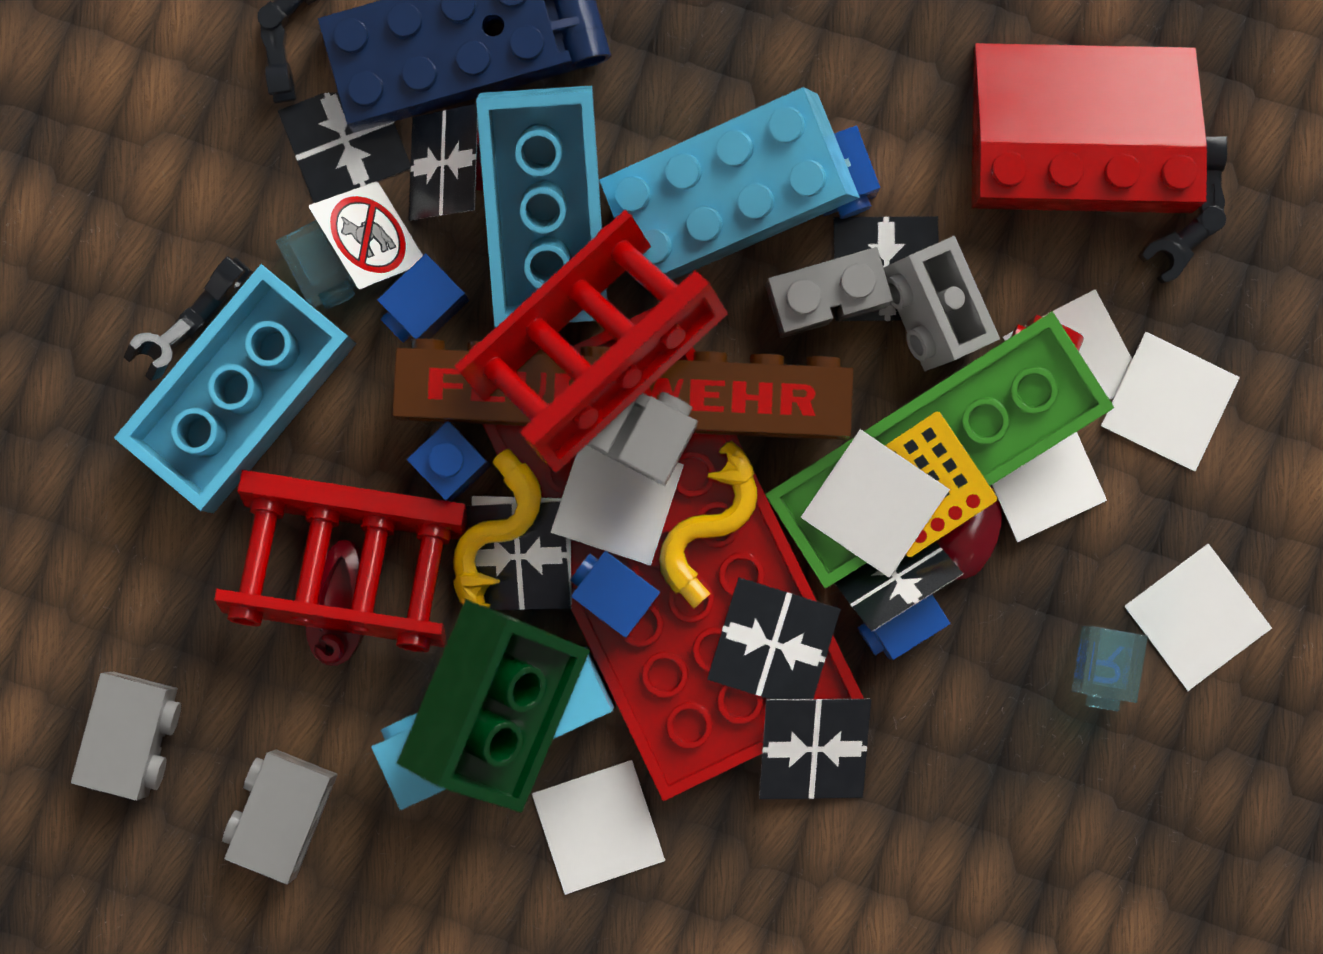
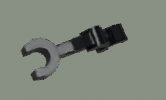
M316 0L269 1L258 12L257 18L261 26L260 36L265 45L268 66L265 67L269 95H273L275 104L297 100L293 74L287 62L285 49L287 34L284 28L289 22L288 18L303 2L310 5Z
M1227 136L1206 137V203L1199 207L1200 213L1178 234L1173 232L1145 245L1138 256L1143 262L1148 261L1156 252H1163L1168 256L1170 262L1168 269L1157 277L1161 284L1178 278L1193 257L1194 253L1192 250L1207 237L1222 229L1226 223L1222 172L1225 169L1227 160Z
M227 256L214 270L210 280L204 287L203 293L191 307L187 308L179 316L176 323L161 336L153 333L135 335L124 354V358L130 362L140 354L150 356L154 361L151 363L145 377L150 381L161 378L172 360V349L184 343L189 337L192 340L197 338L207 327L210 318L222 303L227 301L244 285L253 271L235 257L232 260Z

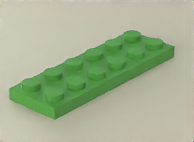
M1052 311L864 432L883 445H886L938 411L942 414L989 486H991L1115 407ZM854 438L765 494L825 589L867 562L803 520L801 516Z

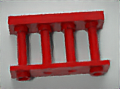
M626 210L620 213L610 224L603 227L586 246L481 342L475 344L468 354L454 366L483 401L498 388L531 421L520 433L539 457L555 473L728 314L710 283L696 271L692 272L681 284L677 285L643 255L651 248V245L632 215ZM624 271H627L660 301L636 325L601 295ZM582 310L589 314L618 341L593 365L558 334ZM540 349L574 380L549 405L515 373Z
M241 471L237 491L244 506L250 507V512L255 516L239 592L216 589L214 600L221 612L228 614L227 619L240 625L257 627L261 626L263 619L397 640V647L413 652H429L430 645L437 647L445 646L446 634L444 625L442 623L429 622L443 545L448 544L450 538L459 540L466 531L467 513L465 504L261 472ZM284 513L306 516L305 520L310 523L295 601L261 596L277 519L283 518ZM339 521L360 524L361 529L365 531L351 609L317 604L332 528L338 527ZM395 530L417 533L416 538L421 540L407 618L373 613L387 538L394 535Z

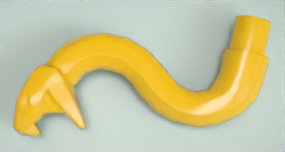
M732 441L725 443L719 450L720 454H727L728 462L721 471L708 474V478L732 485L735 494L732 505L720 514L693 516L679 522L668 533L661 547L660 569L666 583L675 594L680 593L693 608H696L711 593L696 578L698 574L687 563L684 553L687 544L696 538L726 536L739 530L750 519L756 507L758 497L752 465L745 452Z
M510 449L499 453L494 458L493 464L503 475V482L514 493L517 507L514 514L508 519L480 522L470 527L459 539L454 551L453 569L456 576L454 588L462 605L465 599L490 608V604L484 601L485 591L489 585L499 584L500 580L477 571L475 559L478 550L488 543L512 541L522 536L533 525L539 513L542 499L540 484L526 463H521Z

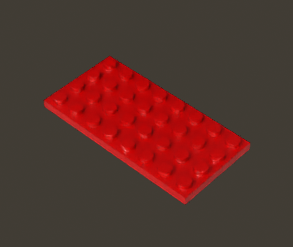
M651 308V309H649V310H647V311H645V312H643V313H641V314H639V315H637V316H634V317L630 318L629 320H630L634 325H636V324H637L641 319H643L653 308ZM605 330L572 347L580 354L581 347L600 346L611 348L618 341ZM694 347L688 350L679 360L693 361V353L696 352ZM482 424L497 455L506 449H510L521 463H526L540 484L541 498H562L576 455L555 473L539 457L520 433L525 426ZM693 434L678 461V463L684 464L651 566L608 552L661 592L628 637L622 636L572 598L571 610L663 801L740 765L763 752L766 700L771 699L707 680L738 577L817 601L755 473L753 478L757 487L758 498L750 519L739 530L726 536L696 538L688 543L684 550L688 565L698 574L696 578L711 594L696 608H693L680 593L675 594L666 583L661 573L659 558L662 544L668 533L685 519L699 515L720 514L733 503L735 494L732 485L708 478V474L721 471L728 462L727 454L719 453L720 448L725 443L732 441L743 450L737 436ZM571 539V577L589 554L599 559L605 550ZM571 582V591L573 594L574 591L577 589V586ZM833 635L813 699H864Z

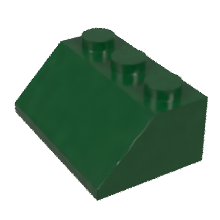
M465 599L396 764L437 787L522 813L590 650Z

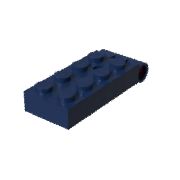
M380 0L318 18L347 125L354 133L477 98L479 93L500 92L577 69L589 68L611 58V52L596 0ZM498 22L504 25L502 33L498 36L485 34L487 27L492 23Z

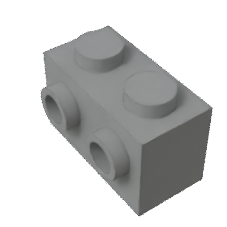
M955 236L884 267L893 299L891 305L898 310L907 331L908 347L914 357L920 360L924 371L954 361L1000 340Z

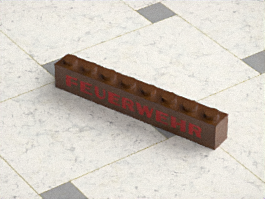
M412 339L411 348H396L393 417L399 421L441 423L449 421L450 423L527 426L531 422L498 388L483 401L454 367L468 354L475 344L481 341L468 342L467 351L445 350V341L435 339ZM584 346L581 347L580 354L593 365L610 347ZM541 349L515 372L548 405L574 382ZM697 351L693 353V361L678 360L643 392L645 395L657 400L661 392H666L690 405L692 410L689 417L698 421L693 434L848 440L851 437L853 368L840 367L841 359L837 357H807L806 366L784 365V356L776 354H751L750 363L727 362V353Z

